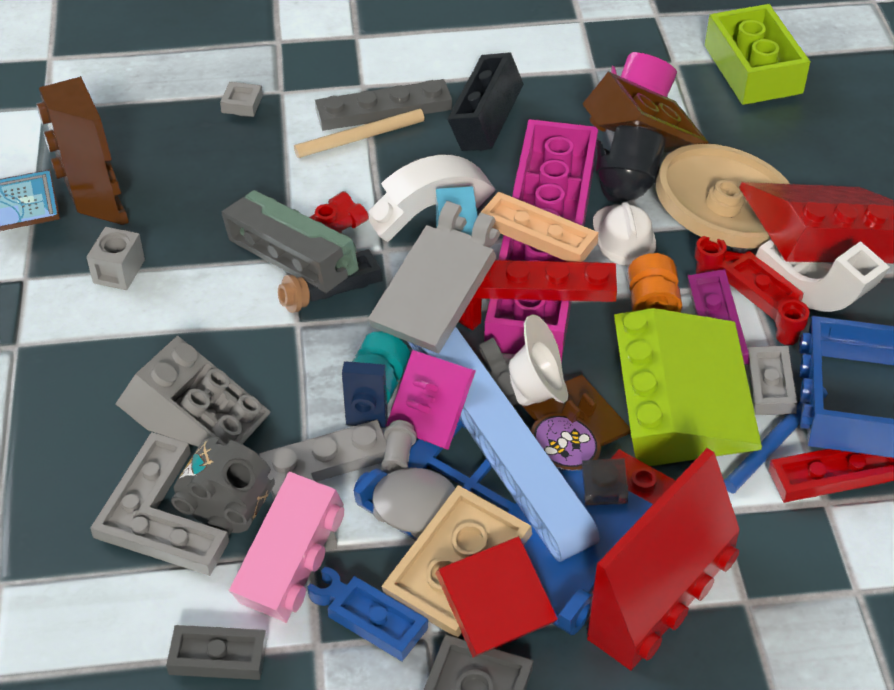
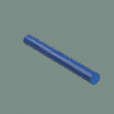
M823 387L824 400L827 397L828 393L827 390ZM799 401L797 403L796 414H787L761 441L762 450L751 451L724 479L728 492L736 493L800 425L803 402Z

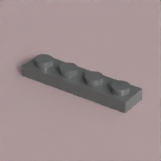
M444 79L429 80L422 83L404 86L397 85L391 88L366 90L360 93L316 99L315 109L321 129L325 131L368 124L417 109H421L423 114L452 110V97Z

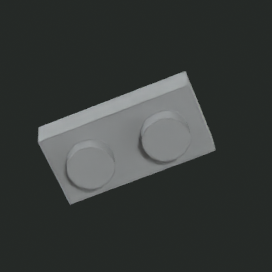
M748 347L749 372L755 415L796 414L797 400L789 347Z

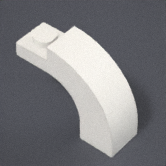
M455 155L429 156L400 168L381 183L387 193L367 212L368 220L378 236L389 242L416 214L436 204V189L473 186L476 209L496 189L482 170L465 158Z
M772 239L760 246L756 254L757 258L769 265L804 293L802 302L808 308L823 312L838 311L851 305L874 288L890 268L861 241L839 256L833 264L825 262H786Z

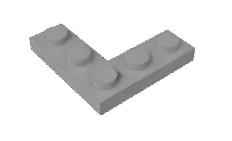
M378 420L259 453V456L271 469L267 477L269 480L273 478L275 480V485L271 490L275 500L289 471L318 482L376 465L384 460L387 441L384 438ZM332 531L324 545L325 552L337 549L336 536Z
M153 432L145 441L90 528L95 539L208 576L213 572L229 543L227 531L157 510L191 452L188 443Z

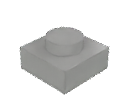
M229 81L220 101L221 113L254 117L263 96L262 85Z

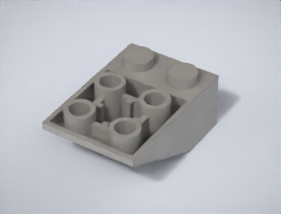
M178 335L134 375L116 402L117 406L147 430L199 447L202 441L211 437L220 438L217 444L224 446L227 445L229 440L243 444L271 413L256 398L247 393Z

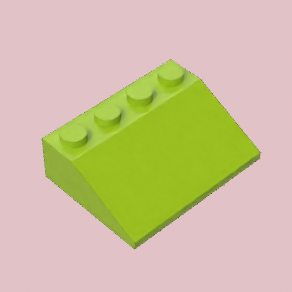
M656 308L614 314L631 437L636 459L649 466L696 460L706 448L715 452L716 456L762 450L734 321Z

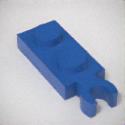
M324 567L321 570L322 580L330 586L321 589L310 583L307 586L310 600L317 605H329L328 617L403 662L428 630V619L355 576L346 585L341 582L339 574L334 569Z

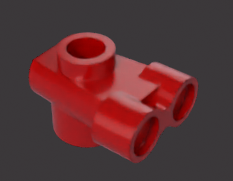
M344 191L329 199V204L318 206L315 209V214L309 217L341 234L343 230L349 227L356 228L369 219L364 206L360 203H354L351 197Z

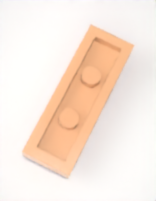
M498 192L481 211V213L495 218L496 222L492 228L499 230L500 234L567 262H583L598 243L599 232L501 192Z

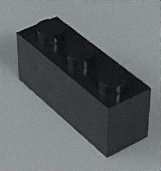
M511 52L481 55L447 120L461 151H484L493 148L524 85Z

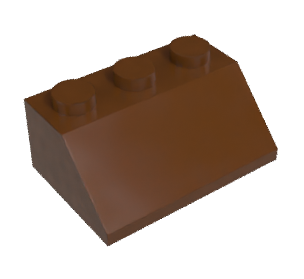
M609 71L583 103V106L591 115L589 118L590 122L597 129L606 132L607 129L615 132L618 126L626 125L655 131L666 138L665 153L688 145L709 143L675 100Z

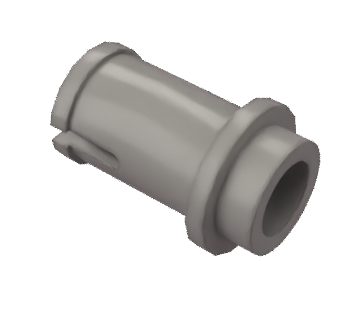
M403 420L393 421L384 432L387 444L381 467L387 474L408 468L411 446L415 444L417 434L411 423Z

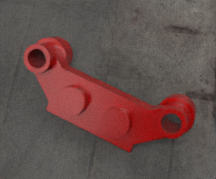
M702 236L699 238L695 249V259L697 260L696 274L725 269L729 284L775 320L777 328L776 339L784 345L796 344L801 331L807 325L810 314L808 306L802 302L804 293L769 265L757 258L751 251L744 254L726 251L727 245L724 240L717 239V243L709 240L710 237Z

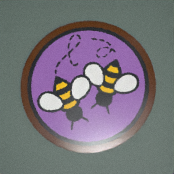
M551 413L540 417L531 428V433L558 468L565 470L585 469L594 464L600 455L601 444L598 435L588 423L580 418L572 423L564 413Z

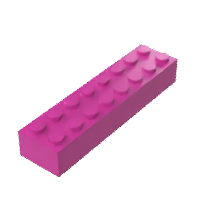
M529 119L512 197L584 226L596 159L598 129L594 126ZM503 236L498 260L567 262L515 239ZM490 299L485 319L484 342L494 338L501 353L516 354L525 345V320L528 316L534 314L539 316L553 333L562 364L572 301Z

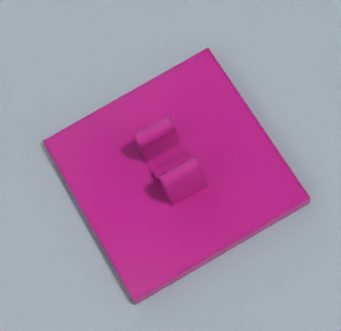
M412 350L386 427H389L393 421H407L413 425L418 439L444 449H449L476 371Z

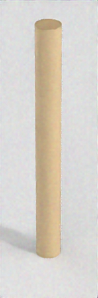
M421 109L413 110L294 145V151L297 158H301L424 122V114Z

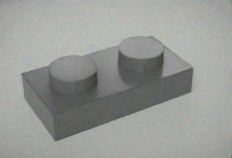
M175 625L166 664L168 674L261 680L267 644L266 630Z

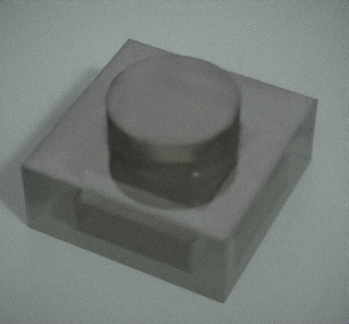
M625 458L582 460L585 506L628 504L629 494Z

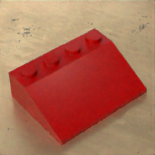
M742 182L739 186L786 262H834L839 256L861 241L885 263L894 264L893 199L861 187Z
M706 448L597 563L587 640L630 671L642 658L648 661L654 656L662 643V635L669 628L676 630L682 624L688 614V606L695 598L701 601L712 588L715 580L713 577L720 570L727 572L739 555V549L735 547L740 528L715 452Z

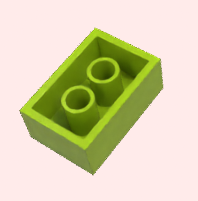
M770 4L709 14L704 46L742 105L804 93L811 61Z

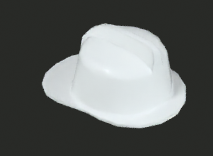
M624 202L621 205L606 206L597 211L593 217L594 231L599 232L598 246L602 254L610 261L619 265L629 266L639 256L655 252L656 239L652 229V222L648 214L641 208Z
M530 315L524 323L525 345L509 362L510 379L518 403L522 406L540 403L551 398L564 403L568 400V391L563 379L558 345L548 325L539 316Z

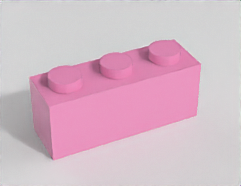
M290 471L288 472L229 589V592L240 604L287 623L292 612L299 610L306 595V587L304 586L311 572H316L323 562L325 556L324 545L330 532L337 531L344 517V504L336 489Z

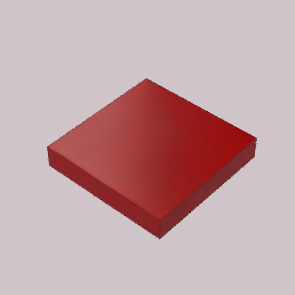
M519 536L441 567L435 572L473 658L558 620Z

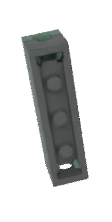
M255 190L247 194L245 198L242 197L221 211L229 241L297 278H304L307 282L325 293L359 270L356 246L350 237L342 235L323 223L317 222L301 214L299 211L291 209Z

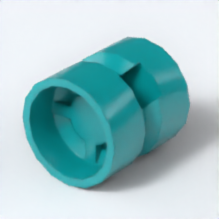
M382 331L371 332L366 335L355 355L356 358L352 362L385 365L388 404L399 384L398 380L401 379L406 370L411 352L407 345L399 338Z

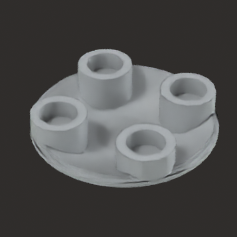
M405 468L394 471L383 477L374 489L373 515L377 520L386 522L396 529L411 532L418 539L455 490V487L444 476L428 469Z

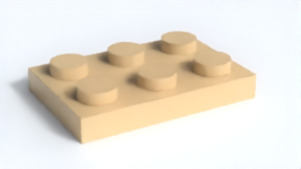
M458 485L381 586L383 593L421 614L432 624L458 638L462 632L435 572L441 567L518 536L523 545H525L532 535V527L528 523Z

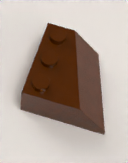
M82 77L39 87L42 102L36 104L42 124H48L49 127L48 131L43 132L49 152L55 151L56 154L55 158L50 159L56 179H64L77 212L120 225L129 223L126 211L118 197L121 191L110 163L112 158L102 121Z

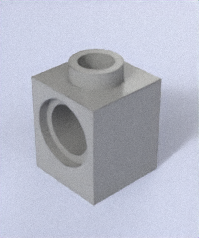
M109 227L103 229L86 257L94 284L128 290L145 261L139 233Z

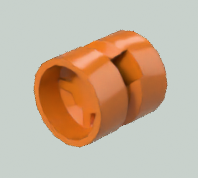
M660 253L645 254L633 260L628 267L627 273L629 289L631 291L632 311L656 308L681 313L682 300L674 260Z

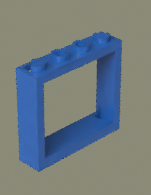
M812 316L809 332L801 335L799 353L802 354L799 376L803 378L800 402L804 403L800 427L807 429L808 446L894 458V419L824 410L822 356L894 365V326Z

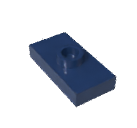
M344 361L342 383L346 425L357 426L378 420L380 427L386 428L388 412L385 365Z

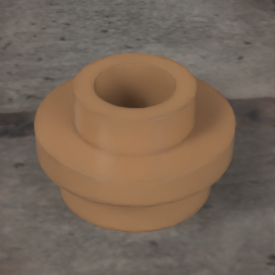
M294 275L284 276L282 284L278 286L279 302L290 313L299 312L302 307H307L310 299L307 282L304 278H296Z

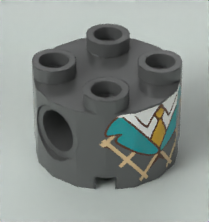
M211 437L201 442L177 479L174 486L175 494L171 502L174 508L181 513L192 515L195 519L208 526L227 531L229 538L231 533H241L249 529L275 485L274 478L269 480L267 476L271 469L255 451L233 440H229L226 446L217 444L220 438Z

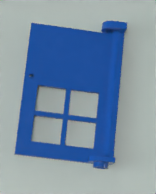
M460 419L453 437L462 427L466 428ZM418 439L411 447L408 468L426 469L429 466L463 486L462 488L478 494L531 525L517 503L514 504L479 484L492 468L487 458L469 478L436 459L437 455L444 448ZM556 467L594 520L599 532L600 541L558 562L531 525L532 535L524 545V548L558 618L552 624L570 635H575L583 627L591 613L593 598L591 593L594 590L597 563L653 504L588 468L560 470L561 468ZM378 468L371 472L363 473L357 480L353 490L356 504L373 514L374 489L378 482L388 475ZM399 530L415 541L417 540L411 532Z

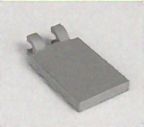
M446 201L440 212L437 228L425 226L370 314L368 321L371 327L439 354L497 258L494 249L490 248L500 236L499 230L492 228L496 222L495 218L480 212L474 223L471 236L461 232L467 223L465 218L458 216L462 211L461 206Z

